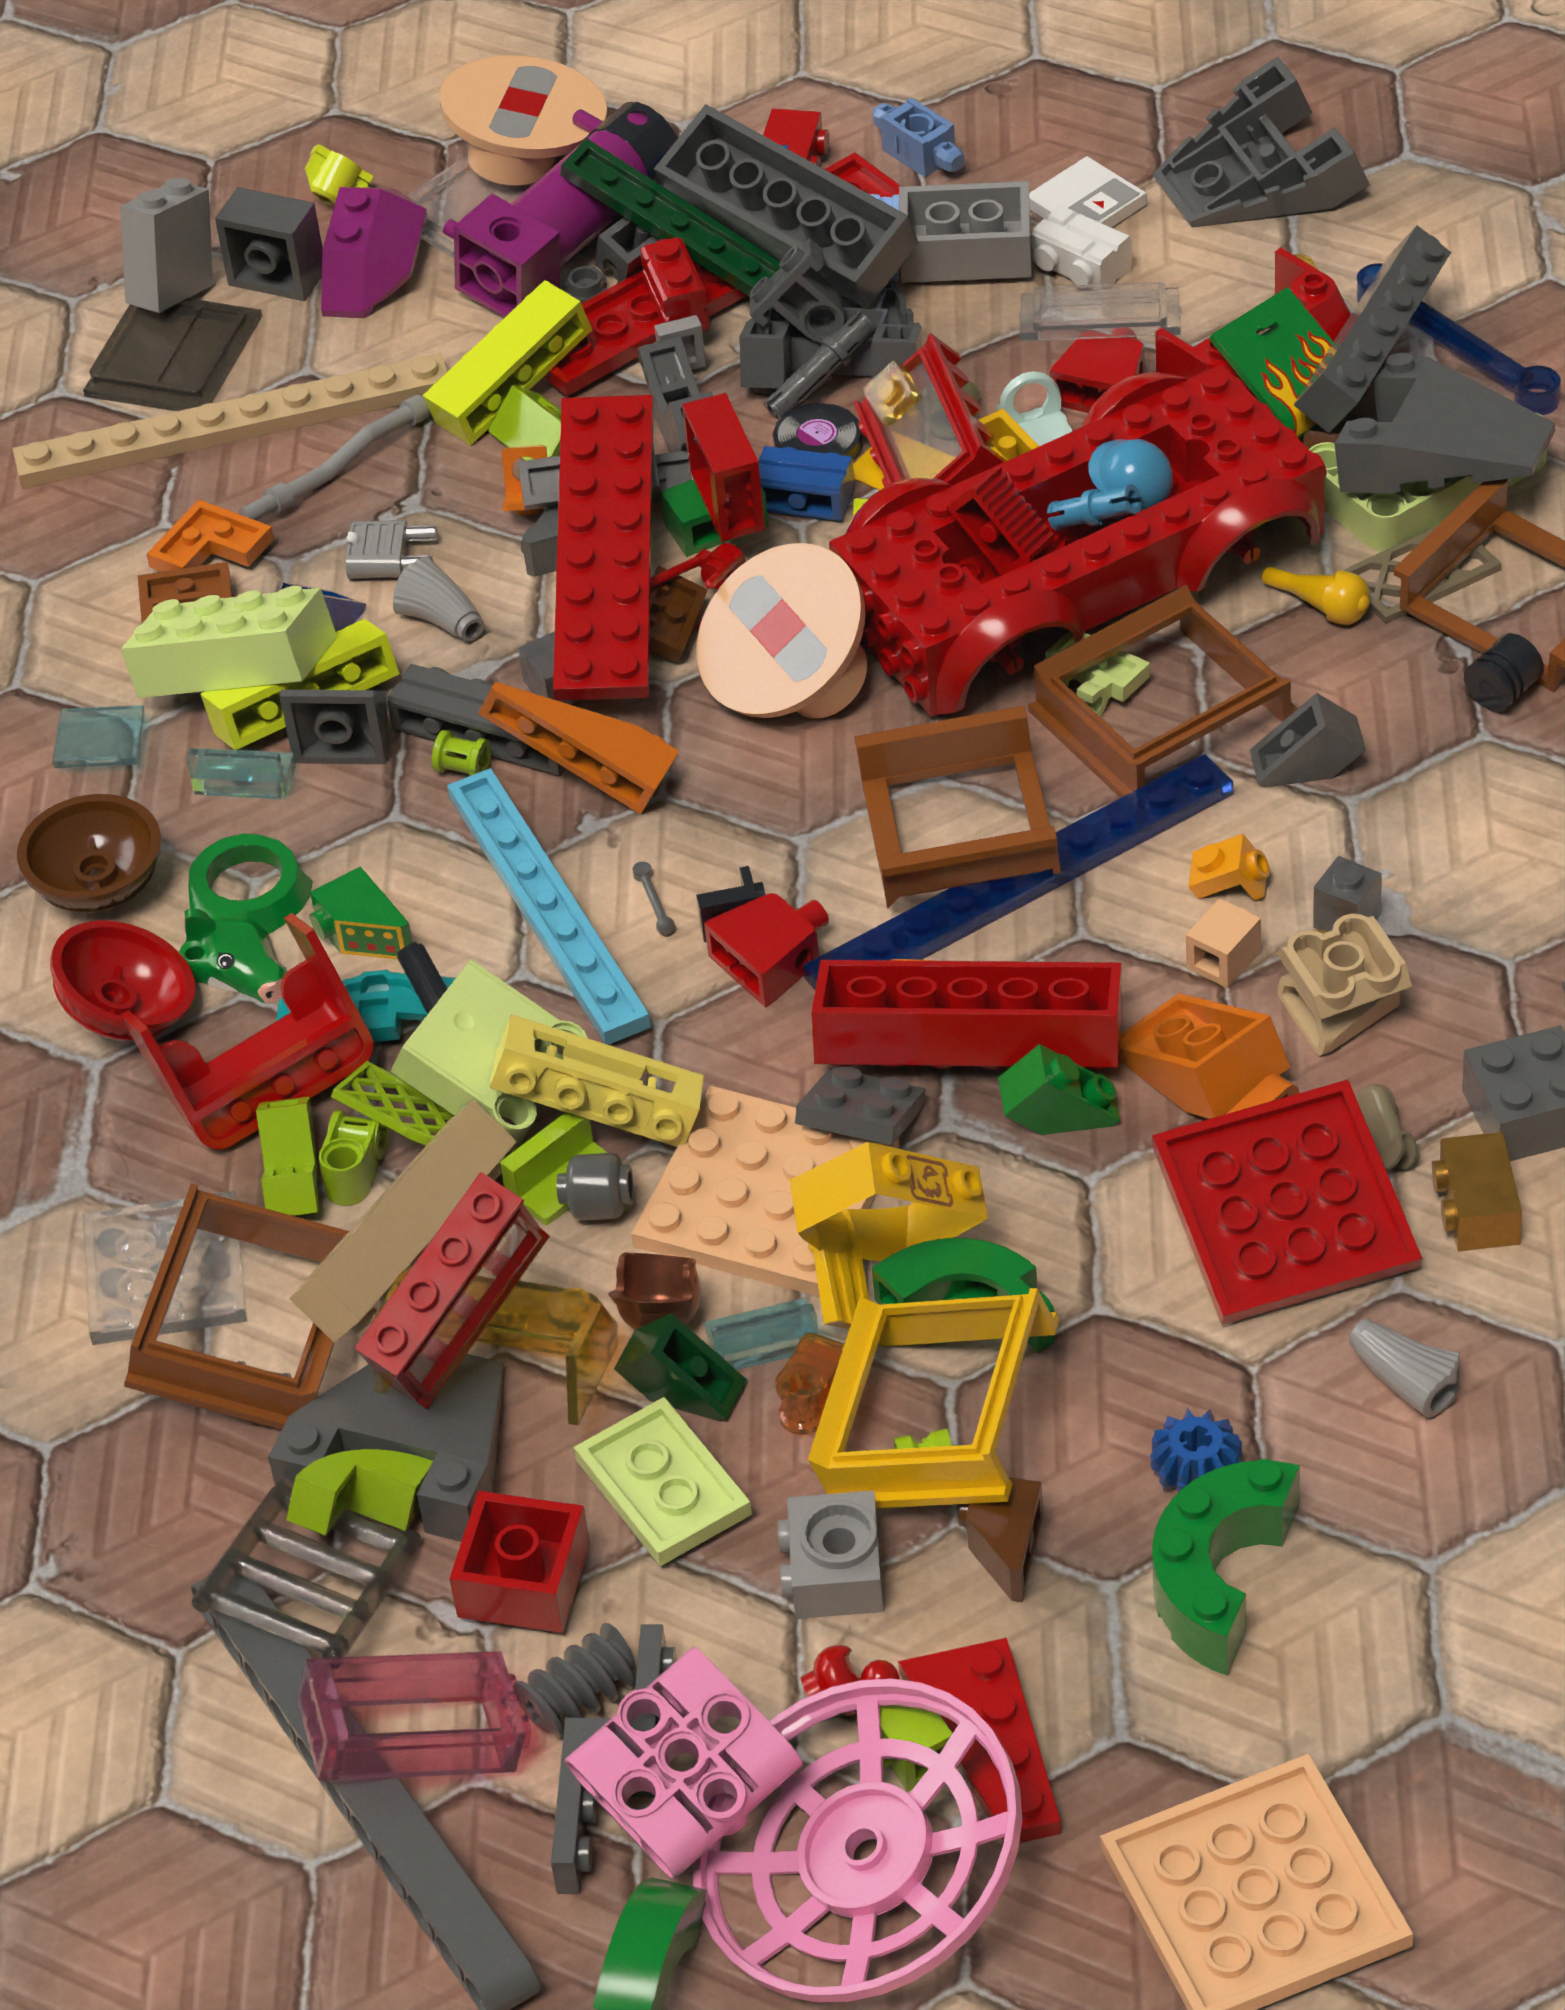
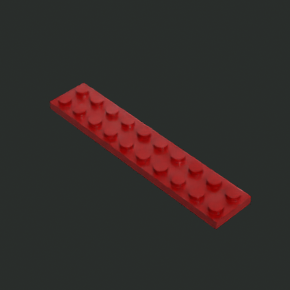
M855 152L825 168L826 171L866 193L880 194V197L899 195V187H902ZM692 260L706 290V308L709 317L747 296ZM643 270L581 303L592 331L544 376L547 381L566 396L575 393L637 358L638 347L656 342L654 325L662 324L644 285Z

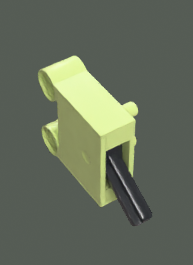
M416 942L408 944L397 953V959L428 1015L403 1045L390 1072L453 1115H456L471 1100L475 1099L517 1141L508 1152L515 1151L522 1145L536 1118V1105L533 1101L489 1088L495 1054L510 1014L588 1038L585 1031L571 1021L559 1020L472 959L447 989L424 945ZM534 1038L535 1051L545 1053L550 1044L555 1045L561 1051L564 1050V1046ZM557 1053L556 1057L562 1059V1055ZM501 1117L511 1119L516 1125L505 1122Z

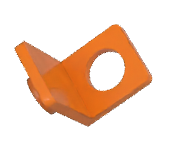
M546 446L504 448L502 450L505 483L503 511H514L516 515L540 513L541 509H545V507L525 510L521 481L513 473V464L521 457H530L532 459L546 458Z

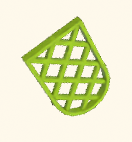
M366 1061L337 1085L331 1095L332 1098L423 1145H427L434 1137L430 1132L438 1133L446 1124L444 1120H450L454 1116L401 1078L369 1061ZM364 1074H367V1076H368V1078H361V1077H362ZM352 1085L354 1091H350L347 1089ZM360 1085L373 1086L377 1093L364 1092ZM383 1087L396 1088L399 1095L386 1094ZM369 1100L382 1101L385 1107L372 1106ZM391 1102H402L407 1109L394 1108ZM414 1104H425L429 1111L417 1110ZM399 1116L412 1117L416 1124L403 1123ZM422 1118L435 1119L437 1125H426Z

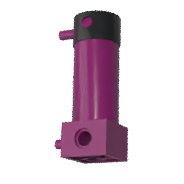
M639 102L624 103L604 121L582 109L577 110L573 114V124L589 132L584 140L588 138L660 184L654 168L678 139L673 128L662 115L650 106ZM575 149L511 204L492 193L459 222L453 219L445 222L443 233L454 239L456 290L505 318L544 280L560 289V268L621 216L617 211L560 176L561 165Z

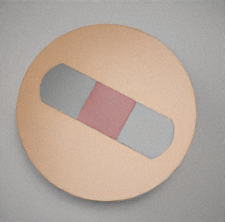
M501 55L481 58L466 63L446 77L439 94L441 113L446 124L455 134L469 143L468 163L472 170L484 179L504 185H526L538 181L552 168L557 156L569 154L584 141L589 132L574 125L572 121L573 114L577 110L582 109L602 121L605 120L607 114V104L603 93L588 77L561 63L531 56Z
M793 543L766 550L736 569L713 596L704 613L698 632L696 647L697 664L701 679L710 694L717 701L732 710L759 718H772L796 712L807 718L819 719L836 714L850 704L864 683L867 672V659L865 651L860 644L865 624V602L860 584L849 566L837 554L824 547L814 544Z

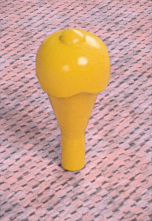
M1267 567L1262 572L1261 579L1265 585L1292 592L1326 614V620L1340 625L1353 624L1363 617L1369 607V586L1362 577L1354 573L1339 570L1334 575L1294 574L1273 567Z

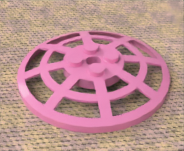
M899 1679L860 1680L828 1688L802 1699L769 1721L787 1741H790L817 1723L844 1712L857 1710L859 1742L825 1754L804 1768L799 1774L794 1772L778 1787L782 1792L774 1800L763 1819L755 1841L754 1852L720 1851L721 1838L693 1863V1886L707 1889L702 1919L712 1939L740 1971L759 1985L790 1998L818 2003L851 2002L888 1993L916 1981L944 1963L961 1948L992 1912L1008 1883L1018 1853L1022 1826L1021 1793L1013 1763L998 1736L973 1708L950 1693L924 1683ZM899 1705L925 1709L952 1720L958 1726L941 1753L938 1754L928 1747L911 1741L882 1739L880 1706ZM975 1739L985 1748L996 1766L1007 1798V1812L981 1821L978 1818L973 1794L963 1776L956 1770ZM883 1759H906V1761L927 1768L928 1771L908 1794L895 1785L883 1782ZM860 1762V1783L839 1790L826 1800L813 1789L818 1782L832 1773ZM946 1784L957 1801L962 1818V1826L933 1833L931 1823L924 1810ZM717 1794L710 1799L707 1807L712 1811L724 1812L731 1809L737 1799L731 1794ZM797 1805L810 1817L800 1835L797 1851L774 1852L780 1830L792 1809ZM1005 1837L991 1879L978 1902L963 1919L951 1907L957 1901L969 1880L977 1857L978 1845ZM868 1839H877L876 1849L869 1857L863 1860H854V1852L859 1844ZM961 1850L954 1874L944 1892L937 1898L921 1884L929 1870L933 1856ZM800 1874L804 1885L813 1896L786 1918L776 1900L772 1875ZM718 1875H752V1884L757 1904L766 1921L773 1928L745 1949L736 1940L725 1918L719 1895ZM904 1901L921 1915L918 1920L900 1932L874 1941L877 1915L892 1910ZM828 1911L840 1916L853 1918L849 1945L822 1942L807 1936L804 1932ZM933 1926L947 1936L936 1947L907 1966L877 1979L866 1981L872 1958L887 1955L907 1946L928 1932ZM789 1944L798 1951L818 1959L846 1962L841 1986L812 1987L793 1983L774 1975L761 1964Z

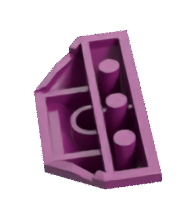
M339 187L322 252L321 312L323 317L365 318L374 310L373 306L387 299L412 277L428 216L426 208L393 188Z

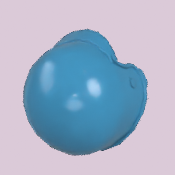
M1116 439L1103 443L1093 451L1088 464L1091 480L1101 492L1122 488L1130 484L1135 485L1141 498L1127 501L1130 504L1142 502L1140 511L1168 499L1173 488V471L1168 458L1156 445L1145 440ZM1131 515L1119 516L1113 519L1120 521Z

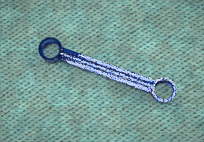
M1383 263L1367 265L1358 272L1356 292L1358 303ZM1421 301L1409 323L1514 390V402L1540 415L1549 414L1557 409L1560 403L1561 378L1555 370L1538 365L1525 368ZM1531 389H1542V390H1546V391H1544V392H1532V391H1529V390H1531Z

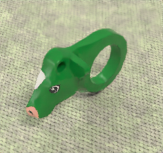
M242 833L216 841L206 847L192 862L189 869L188 882L190 909L185 911L186 942L181 946L179 953L188 963L195 982L239 992L253 997L262 1003H272L282 998L281 982L288 971L285 966L275 959L268 936L286 924L284 917L291 913L297 915L304 908L310 898L313 880L298 867L294 853L281 841L259 834ZM263 862L274 866L281 872V878L276 885L265 894L256 898L229 900L218 896L211 890L212 883L221 872L240 863Z

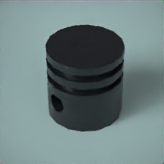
M1508 633L1502 635L1491 648L1483 652L1480 657L1467 667L1464 672V682L1468 692L1478 704L1489 711L1501 712L1506 710L1510 704H1513L1518 697L1541 678L1544 673V663L1540 653L1530 641L1518 634Z

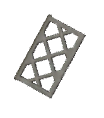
M1436 527L1344 569V571L1357 575L1370 569L1380 571L1377 583L1365 582L1369 586L1370 591L1369 608L1385 624L1409 614L1400 609V603L1387 608L1380 601L1382 595L1400 597L1401 586L1385 584L1388 572H1394V568L1400 563L1391 560L1412 551ZM1480 543L1466 558L1479 559L1483 565L1468 571L1460 570V563L1445 578L1448 581L1438 585L1425 599L1430 602L1437 601L1501 571L1502 563Z

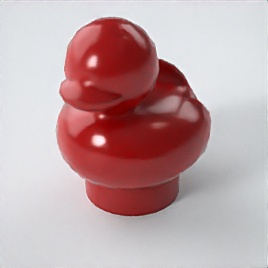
M834 1645L823 1649L814 1661L813 1670L802 1675L800 1678L805 1693L809 1697L828 1688L860 1680L899 1679L900 1677L898 1670L892 1663L880 1659L868 1663L864 1667L861 1677H859L849 1658L852 1649L844 1645ZM853 1710V1711H849V1712H844V1713H841L840 1715H845V1716L857 1715V1710Z

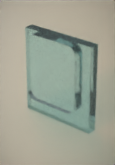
M143 705L60 709L52 760L54 768L138 765L145 713Z

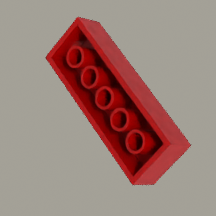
M820 960L811 1011L814 1064H830L834 1067L880 1065L886 1068H897L903 1065H930L939 1069L952 1066H981L986 1069H999L1004 1066H1013L1037 1045L1041 1044L1058 1054L1068 1056L1073 1062L1088 1070L1118 1067L1122 1026V962Z

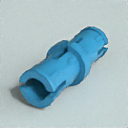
M1132 484L1104 492L1098 489L1087 490L1083 492L1081 497L1051 502L1048 505L1047 513L1060 512L1063 515L1050 517L1048 521L1056 531L1082 524L1094 527L1103 525L1107 519L1129 514L1134 515L1140 512L1142 502L1130 504L1127 500L1141 498L1136 486Z

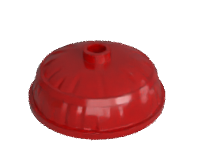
M108 920L84 922L69 928L61 934L51 952L50 971L53 977L54 992L60 1005L80 1026L102 1037L119 1041H134L120 1016L128 1010L149 1028L153 1037L157 1036L180 1020L188 1012L193 1002L195 979L186 960L167 941L141 927Z

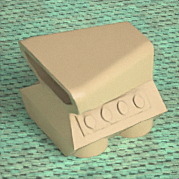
M1361 914L1344 915L1336 920L1332 931L1323 934L1315 930L1299 931L1290 937L1287 947L1276 952L1289 974L1282 976L1279 980L1277 988L1279 999L1318 1056L1332 1052L1400 1006V991L1412 987L1406 962L1374 916L1366 917Z

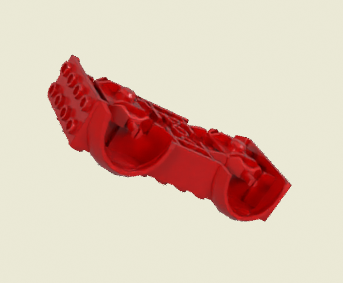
M1221 364L1189 379L1173 373L1148 372L1124 378L1108 388L1093 404L1081 428L997 465L1002 467V473L1008 474V480L1014 482V487L1020 489L1019 495L1025 496V502L1031 504V510L1037 511V516L1043 518L1044 525L1049 526V532L1055 533V539L1029 563L1000 576L946 508L963 491L992 468L955 485L940 479L908 478L887 485L873 494L856 512L846 534L829 541V550L845 561L860 584L865 602V624L860 641L861 646L864 649L870 648L879 658L885 673L889 676L894 675L903 685L910 701L913 703L918 702L932 717L936 714L955 713L964 709L970 684L987 661L992 663L997 660L1008 674H1014V669L1016 672H1019L1024 665V660L1017 655L1013 648L1020 645L1026 633L1043 627L1061 626L1071 631L1076 644L1084 639V631L1174 589H1179L1185 585L1188 586L1190 591L1197 592L1203 589L1214 565L1225 552L1229 553L1234 550L1244 563L1251 564V560L1255 562L1260 556V549L1249 539L1254 536L1258 526L1265 522L1283 516H1296L1307 527L1310 546L1319 543L1320 535L1324 534V512H1326L1324 478L1327 475V470L1322 458L1317 453H1312L1298 439L1296 433L1291 428H1286L1272 414L1267 404L1260 403L1247 390L1243 381L1232 376ZM1116 439H1141L1156 445L1164 452L1173 471V488L1168 499L1119 521L1110 518L1107 519L1105 524L1095 527L1082 524L1056 531L1051 527L1048 518L1063 515L1060 512L1047 513L1048 505L1051 502L1081 497L1084 491L1097 489L1089 475L1088 464L1093 451L1101 444Z

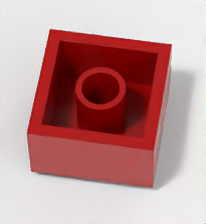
M478 1491L449 1578L457 1617L563 1633L590 1547L584 1506Z

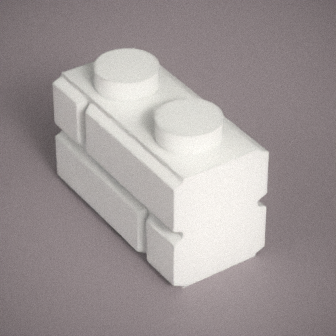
M1059 205L1048 215V219H1043L1032 229V261L1041 269L1053 271L1067 277L1080 287L1086 286L1104 294L1115 284L1116 279L1120 280L1131 270L1133 265L1132 237L1082 214H1078L1062 205Z

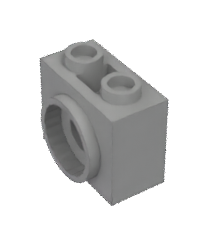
M874 1490L787 1497L788 1519L778 1520L780 1553L790 1552L791 1564H781L780 1575L783 1598L793 1597L796 1619L884 1612Z

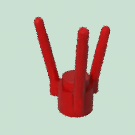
M722 543L712 552L703 549L695 557L651 577V588L699 566L701 567V578L706 588L719 589L724 581L747 561L745 555L738 547L730 543ZM702 619L700 620L696 628L698 632Z

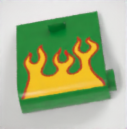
M1286 287L1211 334L1209 340L1261 403L1267 404L1272 414L1286 428H1291L1296 433L1298 439L1302 441L1307 430L1317 431L1322 427L1295 407L1294 403L1333 344V341L1289 287ZM1267 328H1269V330H1267L1266 332H1264V333H1262V334H1258V333H1260L1261 331H1264V330H1266ZM1365 391V393L1363 394V396H1362V398L1360 399V401L1358 402V404L1361 403V402L1365 399L1366 391Z

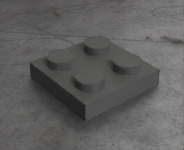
M852 1067L829 1068L797 1104L795 1124L893 1145L923 1109L926 1089L912 1086L905 1079L898 1077L880 1079L862 1075L858 1069Z

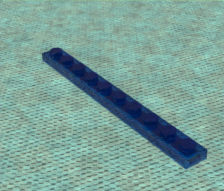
M1203 754L1057 831V848L1061 873L1053 874V870L1049 869L1037 873L949 888L804 964V979L815 990L820 960H923L1232 796L1233 780L1206 754Z

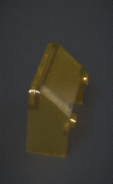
M412 1266L409 1267L407 1270L401 1272L397 1276L396 1280L394 1281L391 1289L389 1290L387 1296L385 1297L382 1305L380 1306L372 1322L375 1320L377 1315L380 1313L382 1308L385 1306L387 1301L390 1299V1297L395 1292L397 1287L400 1285L402 1280L405 1278L407 1273L410 1271ZM478 1274L465 1293L480 1301L496 1277ZM518 1281L477 1341L566 1355L568 1424L579 1426L617 1349L618 1323L602 1302L594 1294L584 1289L563 1288ZM451 1311L435 1335L454 1337L465 1320ZM374 1370L375 1392L385 1394L390 1385Z

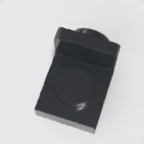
M749 866L739 867L741 886L696 895L700 929L704 942H706L704 925L706 921L766 895L763 882H753Z

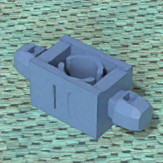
M909 98L906 103L898 108L888 103H881L873 109L872 119L874 125L881 130L882 150L923 177H927L940 168L949 172H956L965 164L963 151L955 145L954 124L915 99Z

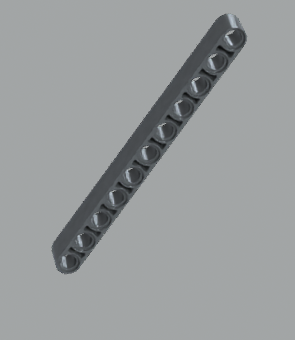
M238 1559L192 1584L190 1587L193 1597L210 1627L478 2010H510L541 1991L539 1981L523 1952L245 1563Z

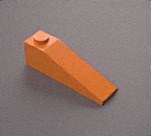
M499 682L494 683L478 712L482 717L640 815L679 753V750L667 744L661 737L651 734L638 725Z

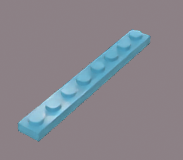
M489 768L448 784L450 800L604 1044H612L651 1028L649 1013L492 769Z

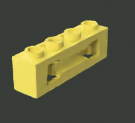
M510 1014L495 1054L489 1088L678 1147V1145L686 1144L700 1110L704 1075ZM534 1038L564 1046L562 1059L556 1057L557 1047L550 1044L545 1053L535 1051ZM643 1072L676 1082L672 1093L656 1089V1077H649L648 1085H643V1081L640 1080Z

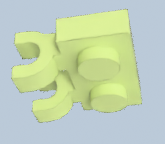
M1070 630L1046 651V659L1075 644ZM1084 633V639L1091 636L1089 634ZM1122 650L1063 683L1067 687L1072 679L1083 683L1077 689V696L1086 700L1084 703L1100 717L1110 697L1124 702L1150 677V662Z

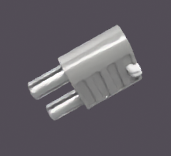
M406 520L352 521L350 532H348L347 578H399L403 569L417 559L426 557L433 561L431 555L406 556L408 541H436L438 537L437 526H408Z

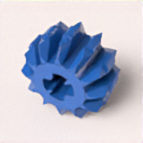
M1187 1408L1183 1415V1420L1167 1416L1163 1429L1154 1431L1150 1466L1154 1475L1159 1476V1482L1163 1487V1491L1177 1488L1179 1492L1190 1482L1205 1473L1226 1465L1240 1463L1242 1442L1239 1440V1435L1233 1434V1427L1230 1425L1229 1419L1215 1422V1417L1210 1409L1202 1417H1194Z

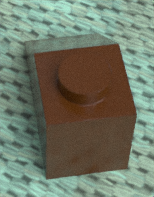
M1009 1477L1013 1485L1008 1502L960 1504L959 1526L967 1527L968 1548L1011 1601L1023 1603L1043 1518L1042 1484L1040 1481Z

